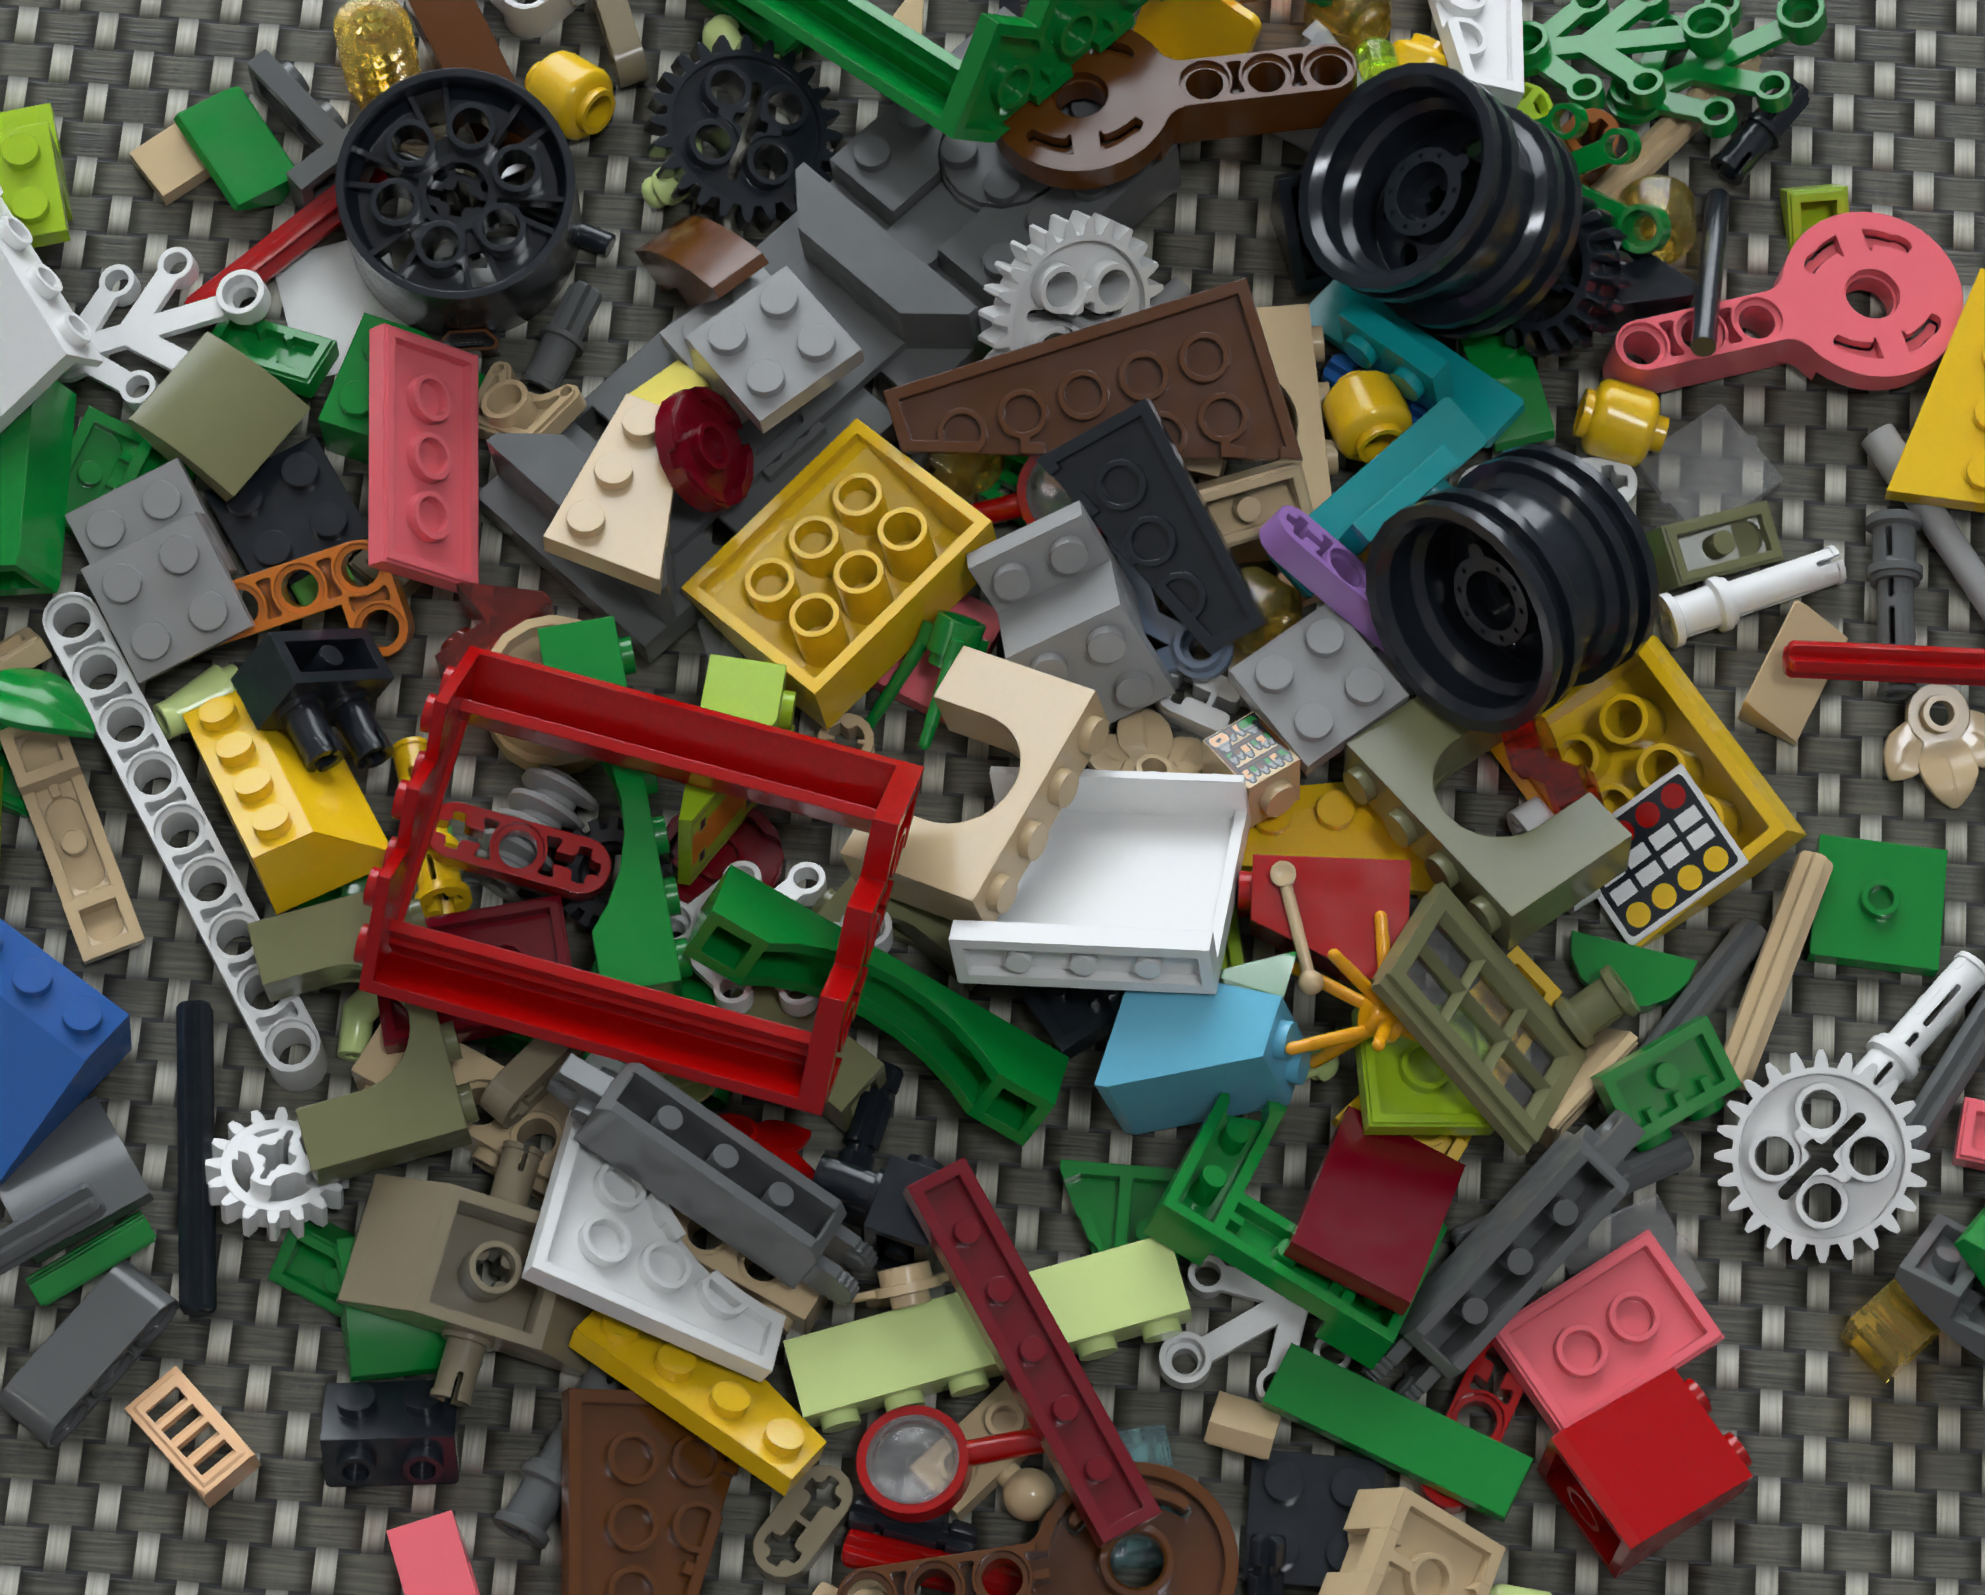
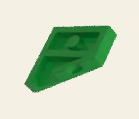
M1060 1159V1177L1091 1253L1094 1254L1151 1238L1143 1233L1177 1169ZM1175 1252V1256L1179 1266L1180 1254Z

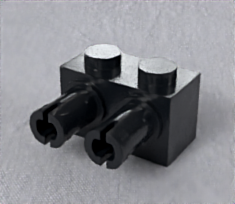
M368 628L268 632L231 678L257 730H287L309 772H315L317 769L319 772L329 770L340 763L345 756V750L330 726L336 727L340 732L356 767L359 769H364L366 765L368 769L377 767L386 762L394 753L392 743H390L372 710L373 703L393 681L394 676Z
M822 1154L812 1181L841 1200L847 1212L842 1222L864 1229V1242H868L871 1247H874L873 1250L877 1252L876 1256L878 1259L873 1268L881 1271L929 1260L931 1271L933 1272L938 1257L906 1201L903 1191L906 1186L944 1168V1166L938 1161L923 1155L910 1154L905 1159L891 1154L886 1168L881 1167L879 1172H875L831 1157L830 1155Z

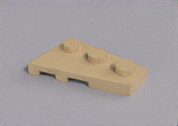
M626 393L543 535L544 551L661 595L665 550L668 546L674 492L676 491L671 486L660 464L655 444V417L660 405Z

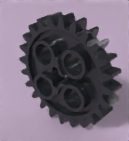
M744 34L735 50H732L727 38L724 35H720L712 46V53L700 41L696 43L690 52V59L679 54L670 66L673 73L664 71L658 80L656 87L661 93H654L647 103V108L657 115L651 116L644 126V132L659 136V138L652 142L647 150V155L665 157L666 162L661 166L656 176L658 179L675 176L679 183L671 194L673 199L680 198L687 193L695 197L690 212L694 216L707 205L713 208V222L720 224L728 213L734 214L738 231H744L750 223L752 216L755 215L761 228L768 230L775 221L776 213L785 222L797 212L795 169L803 162L827 182H831L832 179L826 172H832L830 158L835 153L830 150L837 147L843 139V134L827 127L834 123L840 112L839 109L822 108L821 103L831 90L828 86L811 88L808 82L816 71L813 66L799 73L792 68L796 58L795 51H790L779 60L774 57V41L770 39L765 43L760 52L753 51L752 41L748 34ZM755 85L760 89V95L745 132V138L749 142L739 155L736 180H731L727 176V171L742 133V126L738 123L749 108L752 86ZM710 87H721L728 91L733 98L734 104H725L717 100L712 94ZM768 107H778L785 111L790 118L791 124H782L776 121L770 115ZM695 141H706L713 145L718 152L719 158L712 159L702 155L697 149ZM753 161H764L769 164L775 171L776 179H769L760 175L755 169Z

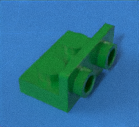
M1708 1016L1694 1017L1590 1077L1609 1116L1616 1109L1621 1110L1646 1132L1634 1146L1637 1152L1650 1150L1670 1139L1673 1134L1669 1127L1686 1117H1689L1690 1121L1693 1122L1716 1113L1726 1105L1723 1096L1742 1086Z

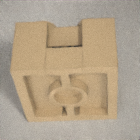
M1406 1487L1360 1489L1356 1494L1343 1530L1348 1532L1349 1548L1340 1572L1326 1573L1318 1595H1489L1506 1548Z

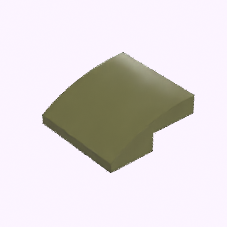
M207 331L126 422L168 461L179 458L227 502L238 493L311 408L253 360Z

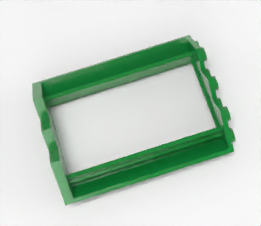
M867 0L737 1L951 139L994 143L1011 129V127L1003 123L1029 100L1036 105L1041 104L1074 76L1072 64L1092 48L1102 53L1136 24L1133 13L1149 0H1029L1022 18L981 13L963 60H960Z

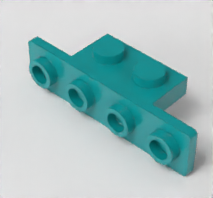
M1333 280L1309 304L1311 326L1321 325L1324 339L1345 352L1359 366L1389 374V378L1407 399L1416 401L1427 410H1430L1444 397H1450L1486 436L1487 443L1483 448L1491 447L1525 410L1523 398L1410 321L1397 315L1382 302L1361 295L1349 286Z
M1444 397L1308 516L1358 557L1371 546L1372 540L1384 521L1431 492L1451 488L1452 486L1446 479L1482 449L1487 443V438L1450 397ZM1268 554V558L1304 598L1309 599L1315 595Z

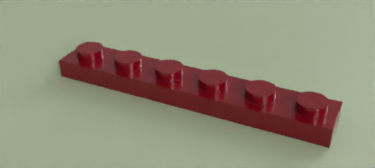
M963 1157L906 1186L903 1191L906 1201L1098 1549L1158 1517L1162 1513L966 1158Z

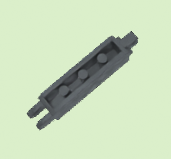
M571 1053L549 1082L546 1090L571 1109L570 1115L581 1125L574 1139L793 1290L802 1281L819 1294L827 1296L828 1300H833L834 1303L838 1302L841 1305L843 1303L847 1305L849 1302L852 1303L860 1289L858 1287L859 1282L855 1281V1277H852L849 1272H845L838 1264L844 1265L847 1270L849 1269L853 1273L857 1272L860 1275L862 1273L867 1275L877 1263L878 1257L876 1256L877 1252L873 1250L874 1247H871L868 1242L862 1241L860 1236L841 1224L847 1215L841 1200L642 1063H625L620 1072L615 1073L605 1067H602L600 1070Z
M1617 1109L1595 1131L1588 1125L1581 1128L1575 1135L1564 1131L1420 1287L1392 1346L1373 1370L1363 1365L1362 1373L1376 1383L1378 1380L1380 1381L1383 1377H1386L1407 1353L1413 1349L1421 1359L1397 1384L1394 1392L1415 1402L1442 1375L1451 1380L1461 1374L1625 1196L1630 1184L1623 1176L1630 1168V1165L1624 1158L1646 1132L1625 1112Z

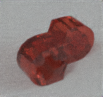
M1541 714L1516 730L1502 732V739L1512 772H1515L1521 779L1531 778L1544 783L1555 815L1589 792L1604 806L1594 772L1590 771L1585 764L1574 765L1562 760L1552 730Z

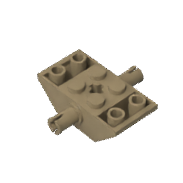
M511 1140L503 1142V1151L490 1195L451 1183L375 1174L336 1302L442 1334V1338L447 1342L435 1383L430 1390L429 1396L438 1401L445 1402L446 1398L451 1397L457 1378L450 1405L465 1408L471 1407L472 1395L485 1352L494 1350L581 1378L591 1363L568 1347L574 1329L594 1309L521 1278L540 1211L528 1207L540 1162L544 1157V1151L531 1145L528 1151L523 1152L518 1169L525 1144L522 1142ZM486 1259L493 1262L491 1267L492 1273L501 1277V1281H496L491 1286L483 1283L481 1276L476 1272V1267Z

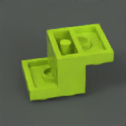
M51 103L0 112V185L3 190L1 198L11 214L20 220L30 231L33 238L31 243L33 248L71 241L67 221L73 220L55 115Z

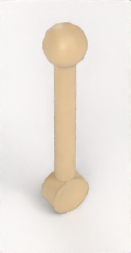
M1279 861L1272 866L1270 879L1275 886L1280 888L1301 969L1298 987L1306 995H1315L1322 990L1324 979L1318 971L1314 970L1292 884L1296 878V869L1288 861Z

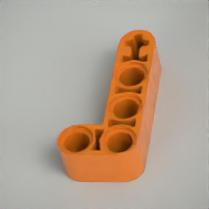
M368 539L355 540L233 580L237 590L248 591L258 602L259 610L254 620L256 626L216 647L342 605L349 628H367L369 618L378 610L389 611L396 617L399 622L397 639L388 646L376 643L384 657L400 652L411 642L415 630L414 618L398 575L379 570L376 579L368 586L358 585L351 580L347 572L348 559L359 549L368 551ZM300 569L310 572L318 582L319 591L317 597L308 606L295 603L288 594L287 584L289 578Z

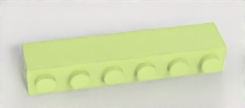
M1152 1237L1029 1272L1073 1353L1078 1354L1080 1361H1090L1111 1355L1118 1351L1117 1342L1138 1336L1143 1337L1144 1343H1154L1173 1338L1182 1333L1181 1324L1193 1321L1175 1252ZM957 1292L931 1299L930 1302L891 1310L783 1341L802 1416L813 1428L821 1426L823 1433H834L855 1427L861 1423V1414L885 1408L887 1413L903 1406H924L925 1396L950 1390L951 1397L975 1394L990 1386L989 1378L1002 1375Z

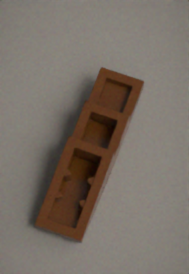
M404 0L435 69L470 68L482 70L516 83L476 0ZM480 123L464 125L466 132H470L474 143L482 141L489 132V129ZM510 132L498 150L509 144H519L525 139ZM514 164L502 173L501 179H507L530 169V167L523 164Z

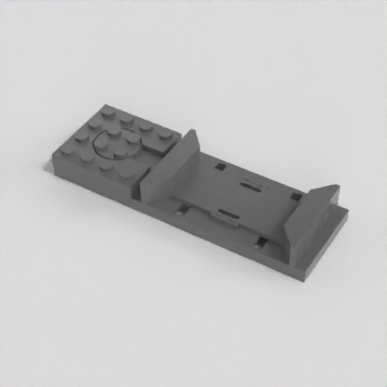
M1005 6L995 13L997 15L1017 17ZM973 33L955 48L951 54L963 60ZM1081 98L1067 103L1061 109V112L1072 117H1087L1100 111L1103 106L1095 100ZM894 102L830 158L834 178L830 183L805 162L795 169L797 212L756 247L769 262L764 268L771 276L786 265L859 345L865 362L764 434L750 418L742 423L743 428L738 429L737 432L742 445L750 443L754 456V468L751 487L747 497L741 502L720 512H701L687 504L677 492H674L669 540L663 564L661 595L544 551L543 535L599 439L596 441L588 433L604 419L608 423L611 421L626 393H631L677 361L663 346L660 332L584 398L586 401L585 410L561 434L495 433L486 441L498 475L479 491V508L481 513L598 618L614 616L617 635L619 637L630 636L633 649L649 664L652 663L704 616L683 594L681 587L720 550L701 533L705 528L718 518L737 534L856 418L890 444L896 443L898 438L889 409L863 387L878 373L897 387L983 360L993 347L979 341L978 335L992 327V322L979 316L978 310L994 305L995 297L988 294L983 288L985 284H1000L1003 278L994 266L996 261H1004L1011 264L1015 259L1010 242L1015 240L1028 246L1031 243L1029 236L1030 225L1034 224L1049 231L1050 215L1056 214L1069 220L1073 210H1078L1091 217L1096 212L1133 229L1181 186L1178 145L1173 144L1170 147L1163 161L1155 158L1138 173L1115 184L1093 189H1064L1042 184L1019 172L1004 158L995 142L986 143L951 139ZM1134 125L1130 130H1128V131L1125 132L1124 134H1122V135H1120V136H1118V137H1116V138H1114V139H1112V140L1104 141V142H1102V143H1103V144L1111 143V142L1116 141V140L1122 138L1123 136L1127 135V134H1128L1129 132H1131L1134 128H1137V129L1140 130L1142 127H1140V126H1138V125ZM1034 136L1031 137V138L1028 140L1029 142H1031L1032 140L1035 139V140H1037V141H1039V142H1041V143H1044V144H1047V145H1050V146H1053V147H1058V148H1065V149H1066V148H1069V147H1070V146H1061V145L1051 144V143L1042 141V140H1040V139H1038V138H1036V137H1034ZM688 307V308H686L679 316H677V317H676L671 323H669L665 328H667L668 326H670L672 323H674L675 321H677L679 318H681L682 316H684L685 314H687L689 311H691V310L694 309L695 307H692V308ZM1043 309L1031 310L1028 314L1037 313L1035 311H1042Z

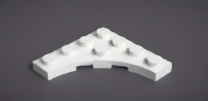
M592 1053L584 1060L600 1070L602 1067H605L615 1073H619L625 1065L620 1061ZM570 1109L521 1278L758 1382H762L773 1371L786 1316L763 1305L742 1291L718 1270L709 1273L681 1240L686 1235V1232L674 1215L669 1203L574 1139L581 1125L570 1115L572 1112Z

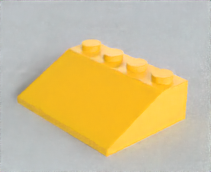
M856 418L681 587V590L747 659L787 665L786 690L797 692L796 706L828 731L910 650L917 638L923 620L934 622L938 610L950 611L977 584V581L968 569L966 554L997 539L992 521Z
M1651 635L1638 655L1591 684L1572 687L1561 702L1516 730L1510 731L1503 737V742L1491 749V752L1527 800L1533 797L1540 798L1554 815L1589 792L1612 814L1681 763L1683 764L1749 863L1635 944L1638 947H1646L1756 876L1807 835L1659 638Z

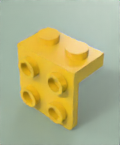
M1149 0L1141 7L1133 31L1150 41L1164 56L1175 60H1188L1250 53L1259 36L1262 24L1256 14L1235 0Z

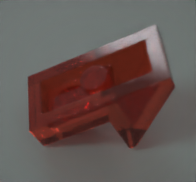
M467 582L456 584L460 604L476 626L472 629L464 627L457 630L442 644L440 652L435 655L441 680L448 665L456 667L470 645L491 651L502 634L524 620L554 615L552 600L544 591Z

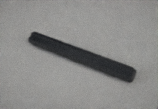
M187 1000L180 1002L176 1007L179 1307L185 1315L204 1316L213 1314L217 1309L216 1205L211 1206L209 1202L205 1161L212 1158L211 1143L215 1138L213 1010L208 1001Z

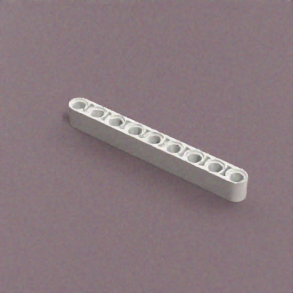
M66 592L57 595L47 604L42 618L44 630L69 683L82 697L94 722L95 733L263 1060L279 1086L289 1091L297 1092L312 1089L321 1082L326 1074L328 1059L319 1033L299 994L280 999L279 1003L270 1009L259 1010L251 1006L254 998L259 993L265 991L253 947L244 954L237 956L224 953V948L233 938L240 936L250 937L247 924L260 919L97 605L90 597L79 592ZM82 622L90 625L86 632L74 638L62 636L65 629L71 624ZM113 674L117 676L114 682L107 688L96 690L88 687L91 681L99 675ZM135 725L144 728L140 736L135 740L129 742L115 740L119 731L125 727ZM161 777L171 780L168 788L159 794L148 795L142 792L146 783L152 779ZM193 830L199 833L195 842L187 847L174 848L169 845L172 837L178 832ZM221 883L226 886L223 895L216 900L207 902L196 899L200 889L208 884ZM305 1044L311 1047L309 1055L301 1063L290 1065L279 1061L282 1052L291 1045Z

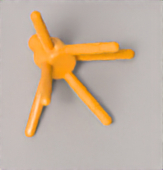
M1381 910L1377 911L1374 915L1378 968L1390 951L1387 914ZM1331 949L1328 952L1329 960L1362 994L1321 974L1324 979L1322 990L1358 1008V1026L1289 1042L1285 1046V1051L1289 1055H1296L1323 1049L1311 1056L1310 1067L1318 1068L1370 1037L1374 1038L1372 1047L1378 1052L1384 1050L1387 1042L1394 1043L1399 1036L1415 1042L1418 1041L1372 990V983L1339 950ZM1295 961L1291 974L1299 977L1301 969L1299 963Z

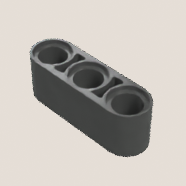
M130 1261L120 1262L100 1280L13 1376L0 1395V1407L47 1447L57 1446L77 1428L165 1330L175 1316L179 1302Z

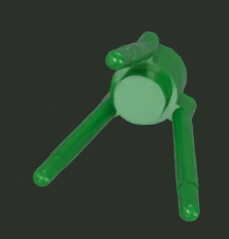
M938 610L934 622L923 620L914 644L865 719L870 724L871 729L873 730L883 714L886 713L927 649L931 651L928 662L941 668L933 692L934 696L963 645L986 653L990 641L983 638L986 626L975 619L947 610ZM933 696L918 743L919 748L924 751L931 747L941 718V712Z

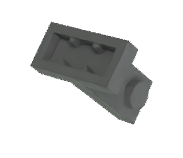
M264 49L247 62L254 92L312 152V154L286 173L293 202L302 209L335 184L339 153L354 121L347 126L341 115L330 103L324 102L322 105H319L307 93L310 90L309 86L298 69L288 61L281 65Z

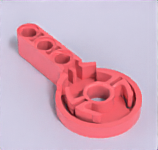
M1843 213L1820 221L1802 234L1790 250L1772 289L1720 301L1716 350L1712 355L1707 357L1697 356L1683 342L1691 341L1695 308L1693 307L1634 320L1623 325L1618 331L1603 363L1602 374L1604 380L1607 378L1616 379L1660 393L1787 363L1796 367L1810 380L1818 373L1833 382L1850 388L1871 391L1896 389L1921 379L1942 360L1964 308L1962 286L1954 265L1947 254L1930 236L1919 228L1899 218L1881 213ZM1829 242H1834V244L1823 249L1813 260L1808 261L1805 265V261L1811 258L1820 248ZM1862 290L1876 295L1883 302L1887 316L1883 318H1869L1859 314L1849 304L1846 294ZM1928 319L1935 321L1937 323L1938 331L1936 333V326L1932 323H1928L1920 334H1918L1912 340L1905 342L1906 339L1910 338L1915 333H1917L1924 326ZM1741 328L1753 330L1761 339L1746 335ZM1835 340L1845 345L1861 348V350L1847 348L1837 343L1834 344L1833 341ZM1626 354L1637 355L1647 364H1637L1631 361Z

